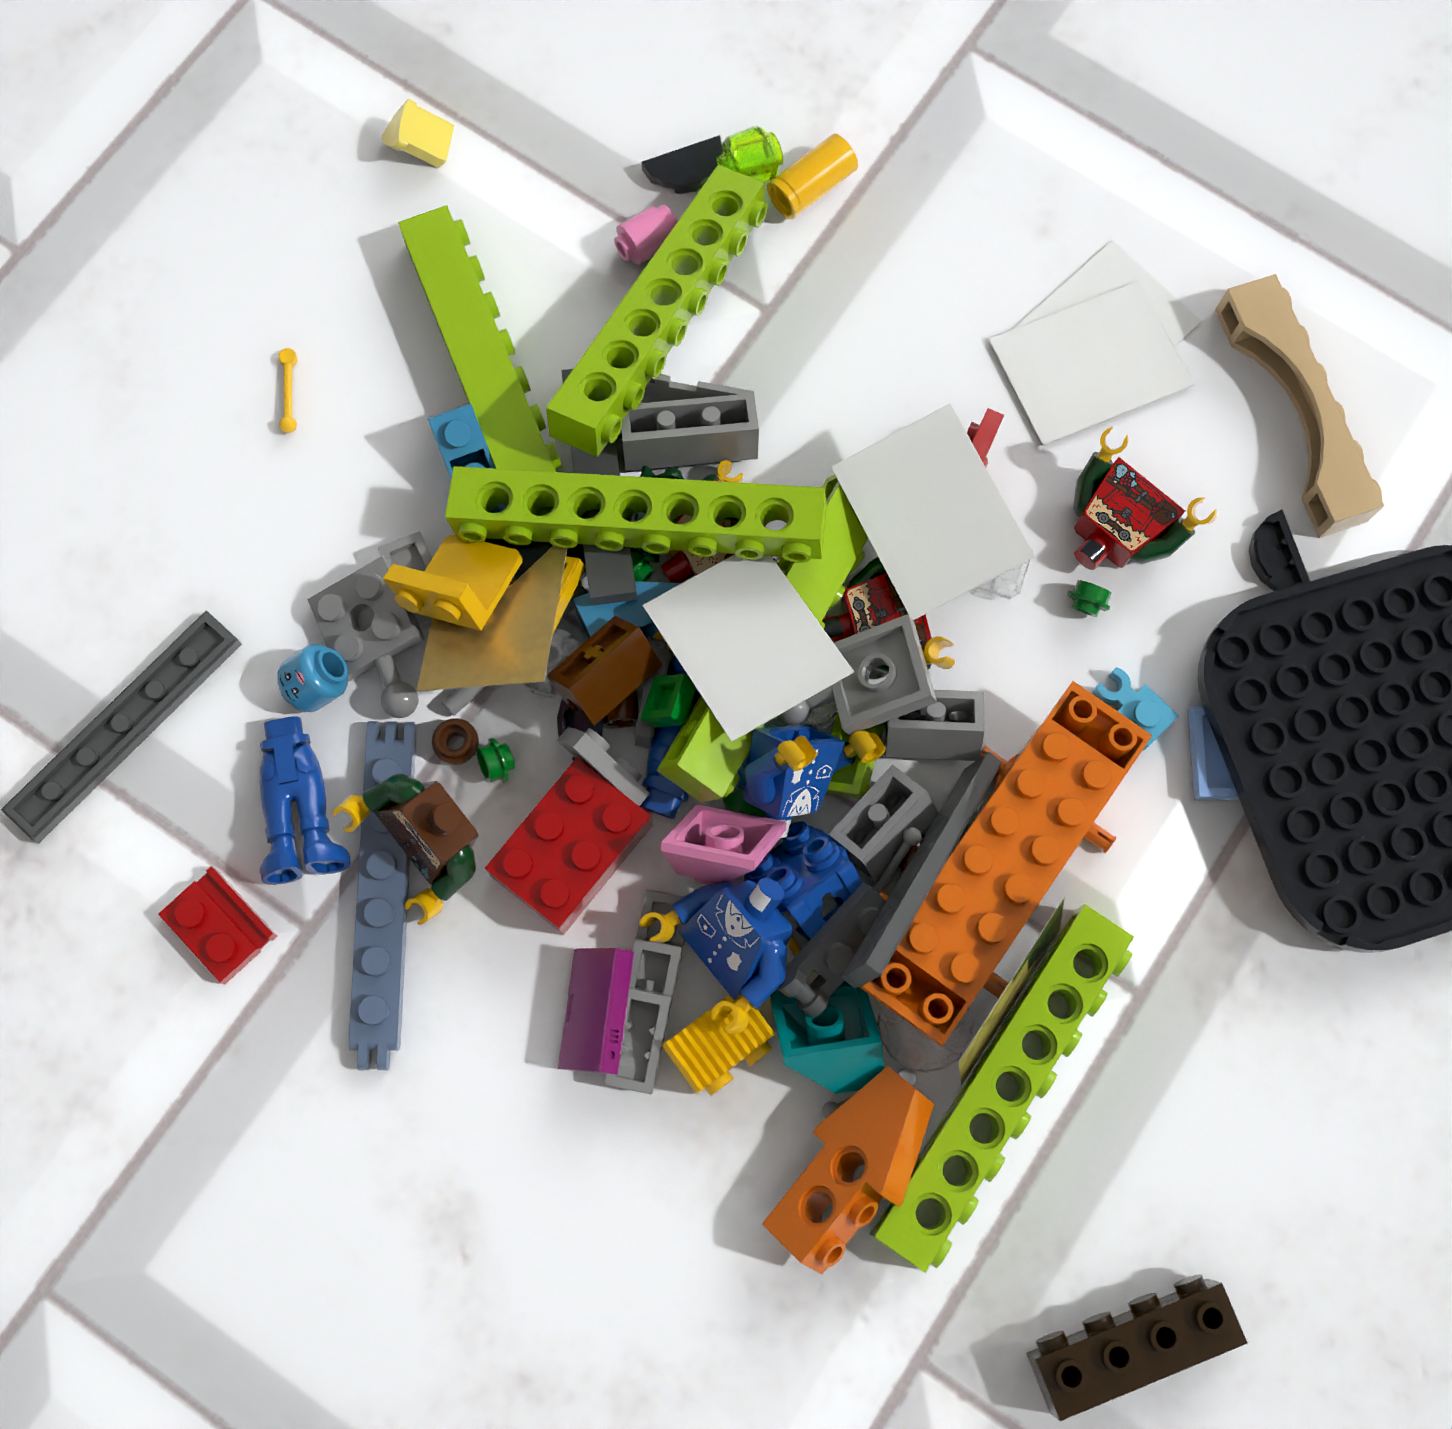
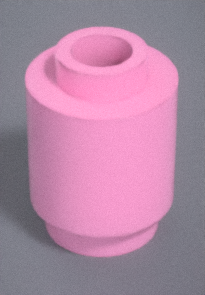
M661 205L658 208L651 206L621 223L616 228L618 236L614 238L619 254L625 261L632 260L636 265L650 259L674 228L677 219L666 205Z

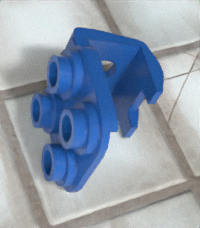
M799 821L789 826L787 837L782 838V843L771 852H768L755 870L745 874L744 881L750 880L756 884L762 878L776 881L783 888L785 894L777 909L781 913L786 911L798 924L795 930L809 942L862 882L854 865L849 860L850 856L844 846L831 839L821 829ZM829 893V895L835 897L834 900L838 906L822 918L821 909L824 903L821 898Z

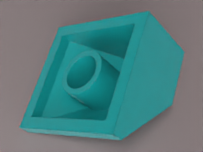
M843 981L829 997V1003L825 1010L814 1018L808 1017L798 1008V1000L794 997L788 998L780 991L771 994L770 1002L785 1066L836 1094L859 1091L884 1070L882 1040L868 993L859 987L855 989L846 981Z

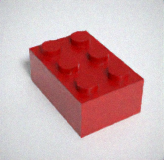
M576 757L484 869L501 886L564 935L653 826L651 815Z

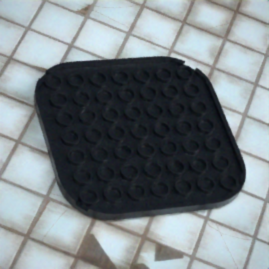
M1438 545L1419 549L1261 595L1239 605L1216 625L1204 644L1198 665V689L1205 714L1274 888L1285 908L1303 928L1322 941L1341 949L1361 953L1385 952L1452 931V545Z

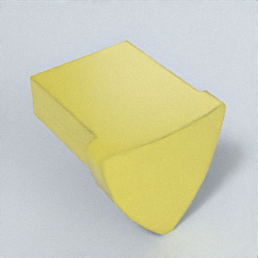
M407 99L387 125L382 135V141L397 151L403 150L440 168L447 160L454 124L417 106L416 102Z

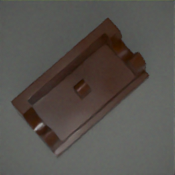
M614 616L548 673L546 677L555 686L573 712L579 709L586 721L595 726L663 664L640 627Z

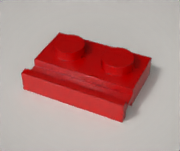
M210 866L203 877L197 882L191 883L158 915L220 983L226 984L253 960L269 941H273L278 935L216 868Z

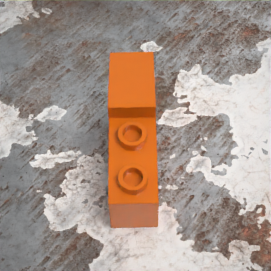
M887 1066L814 1129L812 1133L825 1144L824 1147L763 1221L762 1225L801 1264L823 1274L827 1268L834 1266L842 1258L846 1250V1244L857 1230L867 1225L874 1218L878 1210V1204L883 1198H886L898 1207L903 1204L934 1103L892 1068ZM865 1164L862 1176L853 1182L856 1169ZM832 1203L833 1207L830 1216L822 1222L823 1211Z

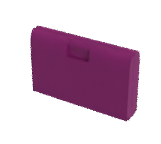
M618 948L574 949L558 1069L618 1075L634 952Z

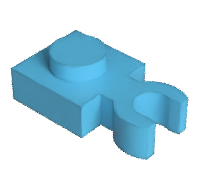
M1116 667L1108 676L1117 684L1118 690L1111 692L1099 683L1092 692L1106 704L1114 705L1119 713L1152 735L1144 747V751L1179 715L1146 684L1136 693L1131 688V681L1127 673Z

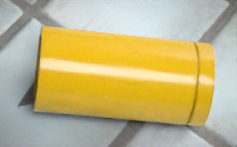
M832 134L767 184V193L772 204L785 218L794 219L858 169L856 154L842 136Z

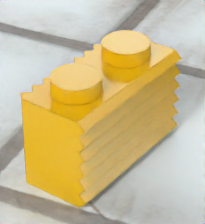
M728 995L720 1002L729 1001L735 1004L739 999L734 1001L732 997ZM713 1006L662 1045L664 1051L696 1095L705 1089L711 1097L734 1079L729 1070L738 1063L745 1060L750 1067L773 1050L767 1041L775 1036V1032L758 1009L751 1008L747 1012L749 1020L743 1032L730 1034L725 1032L724 1029L732 1022L733 1011L723 1021L716 1022L711 1019Z

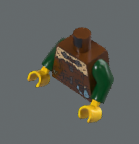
M395 774L362 794L363 797L355 794L350 795L333 810L332 815L334 816L340 811L348 813L352 821L343 830L345 832H352L370 815L371 811L375 813L427 882L431 884V888L424 889L405 903V910H408L415 904H419L422 907L424 917L417 922L418 925H422L439 914L443 909V901H448L473 877L476 871V861L472 847L479 835L439 782L421 783L408 775Z

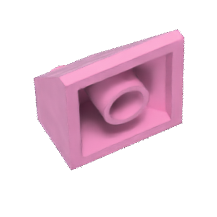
M697 804L662 840L661 852L678 875L694 878L702 884L730 881L756 869L786 831L787 822Z

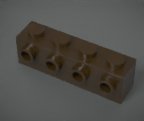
M1201 1274L1190 1276L1174 1284L1176 1292L1159 1299L1156 1293L1143 1295L1128 1303L1130 1311L1112 1317L1110 1312L1100 1313L1082 1322L1084 1329L1069 1336H1066L1064 1331H1057L1036 1340L1038 1348L1027 1352L1026 1355L1049 1413L1059 1421L1065 1420L1248 1344L1223 1283L1210 1279L1204 1280Z

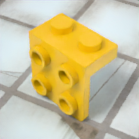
M453 534L443 540L424 572L391 564L383 580L395 594V602L405 610L482 631L520 567L522 557L516 549L488 542H468Z

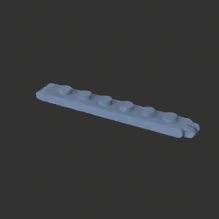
M368 721L363 793L395 774H405L414 778L416 722H405L403 739H398L397 722L387 721L385 739H379V722ZM372 811L361 823L348 1045L349 1050L358 1051V1070L370 1069L371 1051H377V1070H389L390 1052L399 1051L401 1044L407 927L405 903L408 900L410 858Z

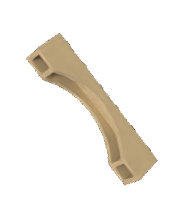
M1276 274L1227 289L1215 311L1231 346L1251 357L1270 372L1286 391L1298 411L1305 431L1308 450L1307 480L1301 500L1318 537L1321 538L1368 522L1384 507L1381 488L1377 481L1370 476L1364 463L1362 447L1353 439L1347 427L1344 409L1339 402L1335 401L1327 384L1326 371L1320 363H1317L1310 348L1308 332L1304 326L1299 324L1292 309V300L1289 292L1282 288Z

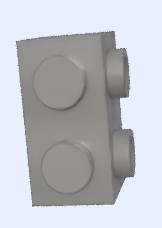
M934 690L937 703L887 721L886 757L976 761L980 758L984 736V692Z
M892 764L832 829L829 836L844 846L850 856L849 860L877 883L903 843L904 831L907 828L914 827L922 833L939 812L927 790Z

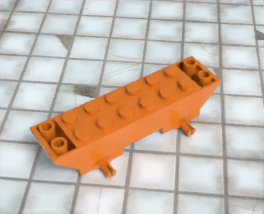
M1072 681L1019 754L1006 761L985 745L981 750L980 757L990 752L1001 761V766L995 775L997 777L994 781L992 793L955 845L882 975L860 988L941 1047L945 1044L982 987L999 999L1009 983L993 971L1082 839L1085 838L1102 850L1103 853H1106L1113 845L1112 843L1115 842L1117 837L1107 832L1094 821L1152 735ZM881 891L879 894L885 901L889 898L884 891Z

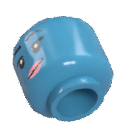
M310 644L282 662L277 671V683L282 697L294 708L303 712H316L344 694L348 686V668L345 660L337 651L320 644Z

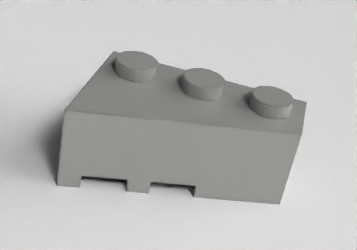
M660 374L657 378H651L645 387L644 396L636 410L630 409L623 419L621 430L626 471L642 470V466L645 465L649 469L718 463L724 460L758 459L759 426L754 391L698 381L697 386L672 382L670 376Z

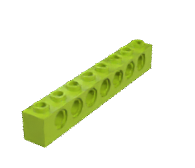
M721 165L715 168L547 405L546 412L550 437L596 457L600 455L608 442L613 443L617 439L625 416L630 409L636 410L643 399L645 387L651 378H657L661 374L665 366L666 356L672 347H678L682 343L686 335L687 326L693 316H699L703 312L708 294L714 285L720 286L727 274L728 265L733 257H739L742 254L754 227L759 228L763 223L767 212V203L763 202L764 182Z
M454 466L445 518L456 537L474 543L484 542L488 538L504 539L506 542L514 545H529L531 541L550 542L552 545L560 548H574L577 544L596 545L598 548L607 551H619L623 547L642 548L653 554H664L669 552V550L689 551L691 554L700 557H710L716 553H730L748 560L760 559L763 556H778L790 562L803 563L809 561L810 558L822 559L827 507L825 487ZM508 504L503 511L491 513L496 506ZM554 507L549 514L536 516L540 509ZM588 510H600L593 518H581ZM635 512L646 513L639 521H627V518ZM680 515H690L693 517L685 524L678 525L672 523ZM729 517L740 520L732 527L718 525L723 519ZM774 520H781L787 523L779 530H769L765 527Z
M1086 904L1074 910L918 1156L903 1204L898 1207L889 1202L870 1232L871 1236L924 1273H926L930 1265L935 1268L940 1266L952 1246V1242L947 1237L957 1221L964 1225L969 1220L978 1205L979 1199L974 1197V1194L984 1179L991 1182L1001 1169L1005 1157L1000 1152L1008 1139L1011 1137L1017 1140L1027 1127L1031 1115L1026 1110L1035 1096L1042 1099L1056 1080L1057 1074L1052 1071L1061 1054L1067 1058L1078 1045L1083 1033L1078 1031L1077 1028L1086 1014L1093 1017L1104 1003L1108 995L1102 989L1111 974L1118 977L1130 961L1133 953L1127 950L1134 936ZM1077 953L1086 955L1092 961L1093 973L1090 978L1081 977L1075 971L1073 960ZM1052 993L1061 994L1068 1002L1069 1009L1064 1019L1055 1017L1049 1011L1048 999ZM1027 1033L1036 1034L1043 1042V1053L1037 1060L1029 1058L1023 1051L1022 1040ZM1003 1073L1013 1076L1018 1084V1093L1011 1101L1002 1099L996 1090L997 1079ZM978 1114L986 1116L992 1124V1135L984 1143L974 1140L970 1133V1122ZM952 1156H958L966 1165V1176L957 1185L949 1184L943 1175L944 1163ZM932 1198L940 1208V1217L935 1225L924 1228L916 1219V1208L921 1201Z

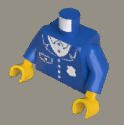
M811 725L754 729L748 765L744 770L745 785L743 797L747 803L765 811L763 817L786 821V831L780 837L785 838L787 837L792 816L816 813L819 810L835 771L853 763L856 754L862 763H870L882 756L886 748L877 734L866 731L854 732L850 736L848 744Z
M762 878L757 884L748 880L735 885L729 881H720L701 886L671 905L673 910L664 915L650 912L645 914L639 923L640 927H648L657 920L661 922L660 933L648 940L656 943L669 941L674 934V926L680 922L683 924L679 931L680 935L734 1001L739 999L735 1004L729 1001L719 1002L711 1011V1019L716 1022L723 1021L733 1011V1020L724 1029L725 1032L730 1034L743 1032L748 1025L749 1017L747 1012L751 1008L757 1010L786 978L788 952L786 946L793 930L789 921L777 909L784 898V890L776 881L769 878Z

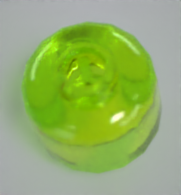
M753 126L727 136L722 143V155L717 157L718 165L762 181L764 184L777 177L779 166L784 161L782 149L776 135L773 132L767 133L764 128L759 126Z

